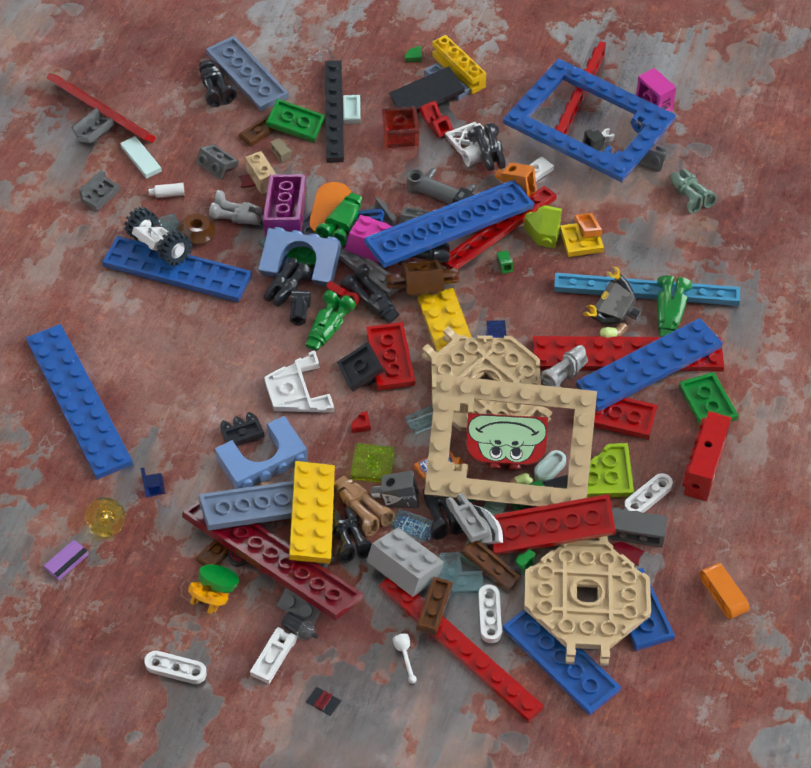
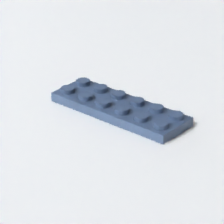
M235 36L206 49L207 55L260 112L273 106L277 99L285 100L289 98V92Z
M294 481L199 494L198 500L207 529L214 530L291 518Z

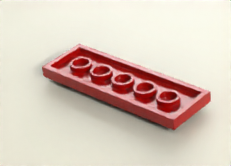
M609 494L493 515L498 520L503 535V543L493 544L494 554L497 556L616 535Z

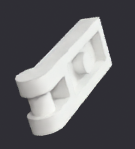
M277 627L251 669L250 676L270 684L289 650L295 645L297 635L293 633L288 634L284 632V629Z

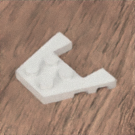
M311 351L308 353L309 356L303 359L301 357L298 358L294 364L288 367L284 366L264 377L274 411L335 412L330 394L310 398L302 372L320 368L315 351Z

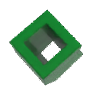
M508 250L497 252L496 260L502 274L513 272V261Z

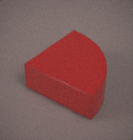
M367 411L360 413L352 422V433L371 431Z

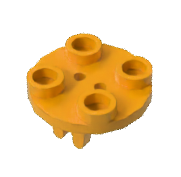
M192 582L188 587V592L192 595L190 604L195 605L200 601L209 604L207 611L209 614L216 613L219 606L225 605L228 602L229 593L213 591L209 585L203 586L200 582Z

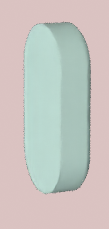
M558 450L549 452L535 466V479L537 481L540 480L542 483L543 481L553 479L566 465L565 454Z

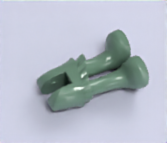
M681 169L680 174L678 172L670 174V180L676 187L677 192L681 196L686 195L689 198L687 210L691 214L698 212L702 204L704 207L710 208L716 203L717 195L699 184L695 174L690 173L686 169Z

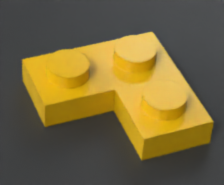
M578 223L560 226V233L568 257L604 251L601 237L584 238L581 235Z

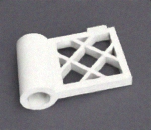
M476 122L445 133L446 139L461 154L464 163L468 167L482 162L478 143L464 139L467 137V131L481 125ZM457 135L461 136V138H453V136ZM485 137L488 148H490L489 140ZM461 144L470 145V146H468V147H466V148H462V147H461Z

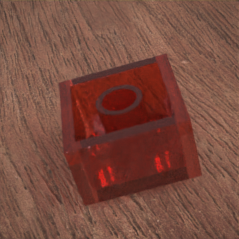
M416 107L381 109L384 148L419 146Z

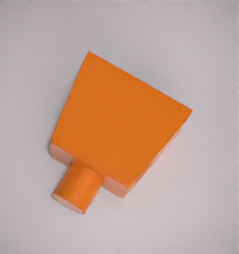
M511 162L504 170L498 169L496 171V179L501 180L503 184L515 180L528 197L537 191L534 166Z

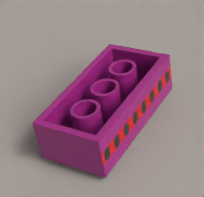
M270 174L263 217L265 237H267L268 228L274 229V227L283 228L288 232H292V230L302 232L307 195L305 174Z

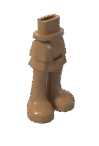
M342 476L334 482V487L337 489V494L340 495L343 503L362 519L361 529L365 536H373L379 529V523L386 527L395 519V512L392 509L382 506L369 496V492L361 485L354 483V480H349L346 476ZM363 504L367 505V506L374 512L375 515H373L372 513H370V512H369L365 507H363L362 505H363Z

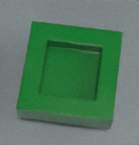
M530 549L524 554L521 553L515 560V572L521 577L525 574L526 569L535 564L536 553Z

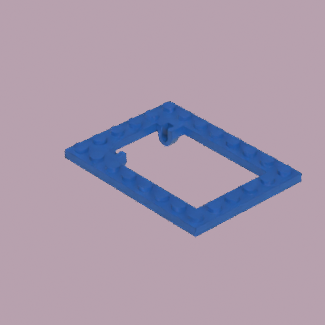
M558 58L503 118V124L622 183L674 122L676 114ZM564 80L635 114L630 123L634 131L639 134L623 152L618 150L613 154L612 147L609 145L603 152H600L530 116Z

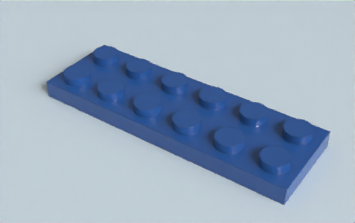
M522 610L503 625L502 630L589 716L621 691V686L582 648H575L574 664H566V647L525 610Z

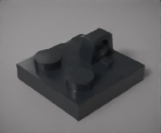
M369 342L337 361L352 391L357 390L366 383L368 386L375 382L374 378L385 371Z

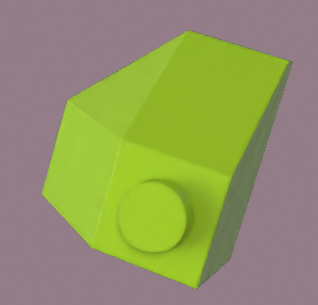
M544 205L539 207L538 211L534 213L529 212L525 214L524 230L537 245L549 248L556 247L560 233L562 209Z

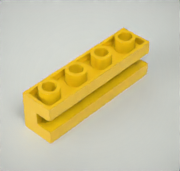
M447 35L432 41V47L436 49L432 51V57L444 68L450 67L456 77L471 89V94L486 88V72Z

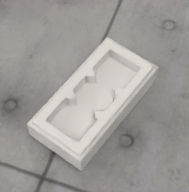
M540 157L530 164L534 166L536 182L554 170V165L544 157Z

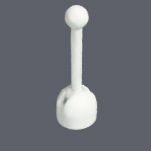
M396 635L392 638L394 647L402 651L409 674L408 681L413 684L417 679L413 675L406 651L410 646L409 635Z

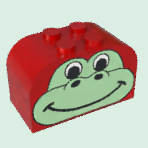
M468 413L466 441L468 455L478 464L489 465V469H501V466H509V470H520L521 467L534 466L542 459L546 451L548 417Z

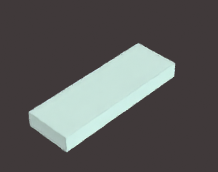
M136 136L120 143L121 148L146 179L162 172L159 164Z

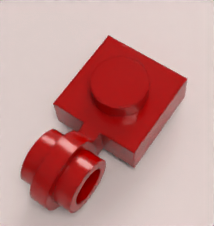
M329 280L326 287L330 291L335 292L338 297H354L356 306L359 304L360 299L356 293H350Z

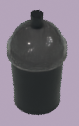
M292 612L286 613L283 617L281 625L297 635L300 640H309L312 637L318 638L312 621L306 620Z

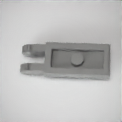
M463 493L457 496L460 506L457 505L453 497L447 498L446 504L450 512H452L471 542L489 537L490 530Z

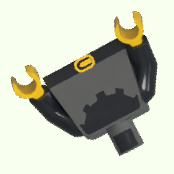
M611 266L615 273L612 275L607 271V276L615 279H611L595 306H586L591 312H583L586 317L592 316L594 320L603 325L624 323L627 317L637 321L642 311L634 307L636 303L635 293L630 283L620 274L619 268Z

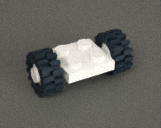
M145 207L135 208V212L131 211L129 213L131 216L126 217L128 220L124 222L126 233L136 241L146 243L150 249L156 250L159 254L158 256L172 266L176 264L178 266L180 262H185L184 258H189L187 254L192 252L190 250L192 248L190 238L178 230L170 232L163 227H157L156 225H159V221H157L159 218Z

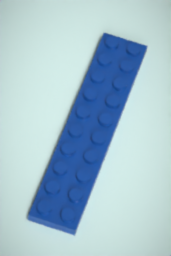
M511 180L365 237L364 243L383 268L533 209L534 203L516 181Z
M59 324L26 337V341L96 480L132 466L133 461L62 325Z

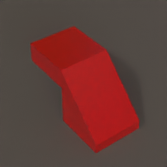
M435 100L418 107L425 124L438 138L454 130L448 115H441Z

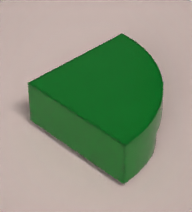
M421 46L408 50L405 55V62H422Z

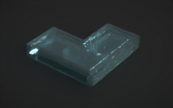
M460 552L440 553V559L444 561L441 579L453 582L450 594L479 593L480 588L483 587L482 571L462 572Z

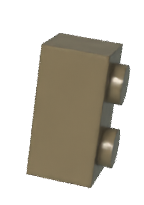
M278 138L270 142L272 152L281 163L291 159V149L286 146L284 141Z

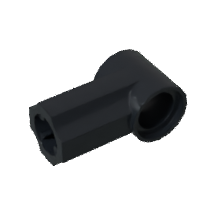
M292 290L290 322L294 325L301 326L306 323L307 311L311 304V291Z

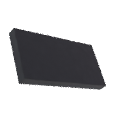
M446 67L389 92V97L403 118L406 119L419 113L418 107L434 100L437 104H440L465 93V88L451 68Z

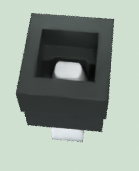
M610 128L604 129L603 132L589 129L584 132L583 143L596 150H601L604 148L605 141L610 142L614 140V134L608 135Z

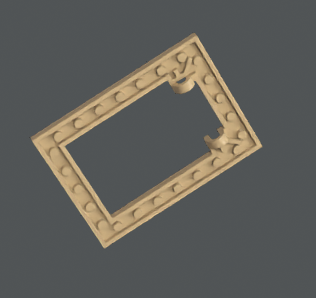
M437 374L424 494L457 498L459 494L463 493L467 499L537 507L587 498L597 391ZM475 399L574 410L567 489L467 478L468 464L448 462L453 411L473 413Z

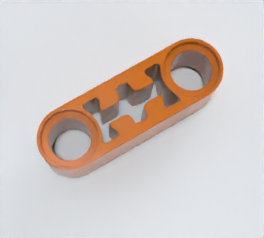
M718 562L700 570L701 581L729 620L750 610L747 599L721 563Z

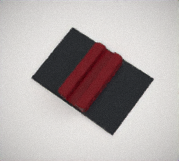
M568 475L546 480L543 483L545 487L567 489Z
M316 687L306 700V703L331 716L342 700Z

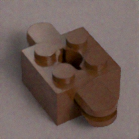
M438 260L401 263L402 273L386 275V281H388L386 287L388 289L405 288L407 295L410 294V296H420L421 293L439 294V292L444 291V284H453L460 281L458 269H442Z

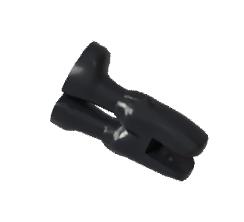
M293 257L286 258L283 263L284 268L274 277L263 298L265 301L270 302L274 298L273 304L276 307L282 305L289 298L292 290H296L301 280L306 282L312 280L313 271L305 263L301 262L299 264Z

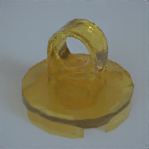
M100 497L93 500L85 511V522L91 527L90 530L102 537H110L112 534L120 532L126 521V513L122 505L109 497Z

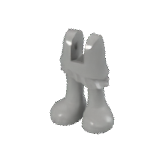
M217 190L214 203L211 204L209 209V219H229L233 223L237 222V224L258 225L264 209L249 202H243L242 204L229 202L225 199V193Z
M578 345L572 350L565 352L561 362L550 369L544 370L540 374V378L544 381L542 385L561 387L560 384L565 378L572 380L588 362L584 346Z

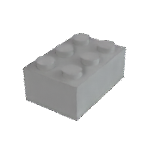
M400 528L394 529L372 543L367 558L369 564L412 597L430 586L433 576L439 578L444 561Z

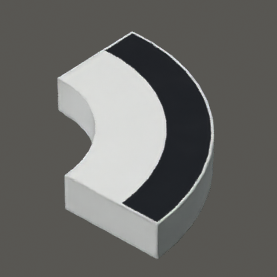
M473 505L490 530L489 537L483 538L482 543L485 545L503 543L502 529L498 520L488 510Z

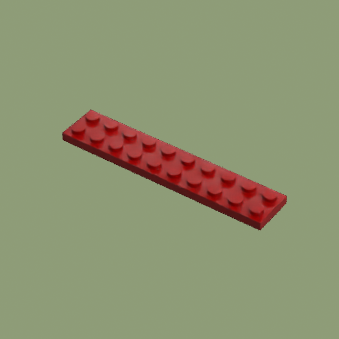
M533 336V354L540 359V370H546L561 362L565 352L572 350L578 345H582L585 348L588 362L579 371H597L662 337ZM720 348L678 371L723 372V350Z

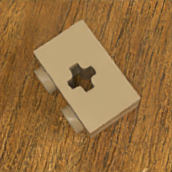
M262 151L246 156L245 160L247 173L255 182L260 193L263 194L268 191L270 174L276 173Z

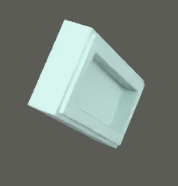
M343 95L344 124H361L360 95Z

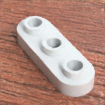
M657 474L626 499L624 510L646 512L671 491L672 478L667 474Z
M484 585L479 590L481 638L487 643L498 642L502 635L500 593L498 588L493 585Z
M152 651L145 657L146 669L153 674L192 684L203 682L207 676L205 665L199 661L160 651Z

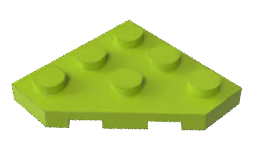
M628 443L607 444L603 451L590 461L587 498L609 494L610 497H630L634 493Z

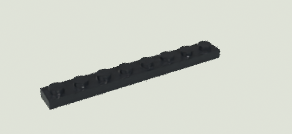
M342 60L325 61L327 163L344 162Z

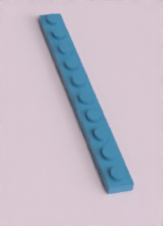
M555 273L554 292L602 295L611 279L614 280L615 278ZM625 278L630 283L635 293V298L658 300V292L663 291V288L658 286L656 280ZM674 282V285L672 287V297H674L676 282ZM693 283L692 289L684 292V295L688 297L687 302L739 306L740 287Z

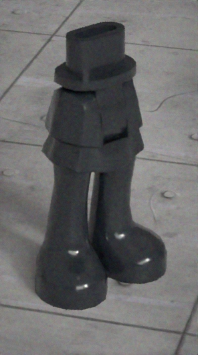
M211 60L200 62V79L208 91L205 95L207 104L212 107H219L221 105V98L225 105L234 101L237 97L236 89L231 85H225L224 76L216 67V64ZM214 86H218L220 94L215 90Z
M362 264L356 269L354 277L350 274L341 281L340 287L349 292L356 293L366 304V307L370 309V312L379 316L381 320L385 319L390 324L400 314L395 310V305L392 304L390 297L386 295L385 291L380 290L369 278L370 268L368 265ZM357 282H359L361 285H363V286L372 294V296L370 297V296L358 285Z

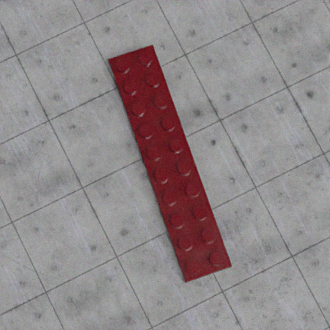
M199 501L182 511V518L335 621L363 599V593L316 562L289 560L290 545L257 523L208 530Z

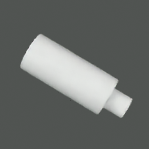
M184 184L155 185V188L149 189V196L156 195V198L185 196Z

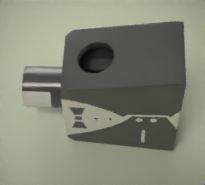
M413 470L384 475L382 477V486H372V498H384L385 505L388 508H419V488Z

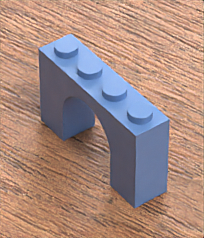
M280 227L268 228L259 271L262 275L275 277L281 272L283 260L290 250L296 247H308L316 253V264L312 277L313 283L315 285L327 286L329 280L334 282L342 248L337 238H321L313 233L304 235L296 230L288 232Z
M285 416L267 424L268 435L278 449L277 453L269 460L253 462L246 459L233 440L215 448L216 460L235 489L253 487L261 482H266L271 477L285 473L288 469L294 467L295 461L305 462L308 460L307 448Z

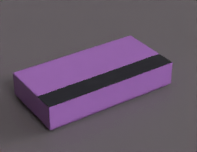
M73 540L47 562L44 568L59 581L86 558L89 553L83 546Z

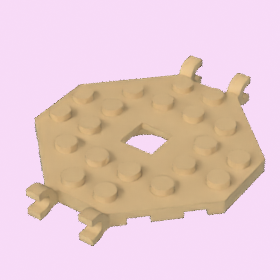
M448 326L443 330L445 334L443 340L448 343L439 352H435L428 344L422 348L424 353L421 357L431 361L433 409L437 374L480 379L483 375L487 374L495 381L541 385L540 359L512 336L493 338V336L477 335V338L466 337V335H457ZM475 399L473 412L477 414L534 416L537 414L538 417H548V422L551 421L550 416L552 415V411L543 406ZM453 411L452 425L459 431L467 432L468 413Z
M608 536L599 537L598 541L582 540L561 544L556 550H551L542 557L535 566H530L525 570L524 610L566 647V664H574L575 648L599 649L600 666H608L610 649L651 615L650 577L644 572L641 573L634 567L635 564L626 556L616 552L613 549L614 546L608 542ZM577 587L597 588V601L581 602L578 600Z

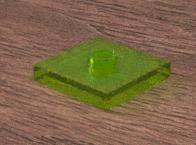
M356 443L351 479L382 482L384 475L392 473L395 447Z

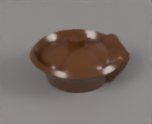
M189 213L177 227V230L189 237L193 244L205 243L215 235L213 223L204 214Z

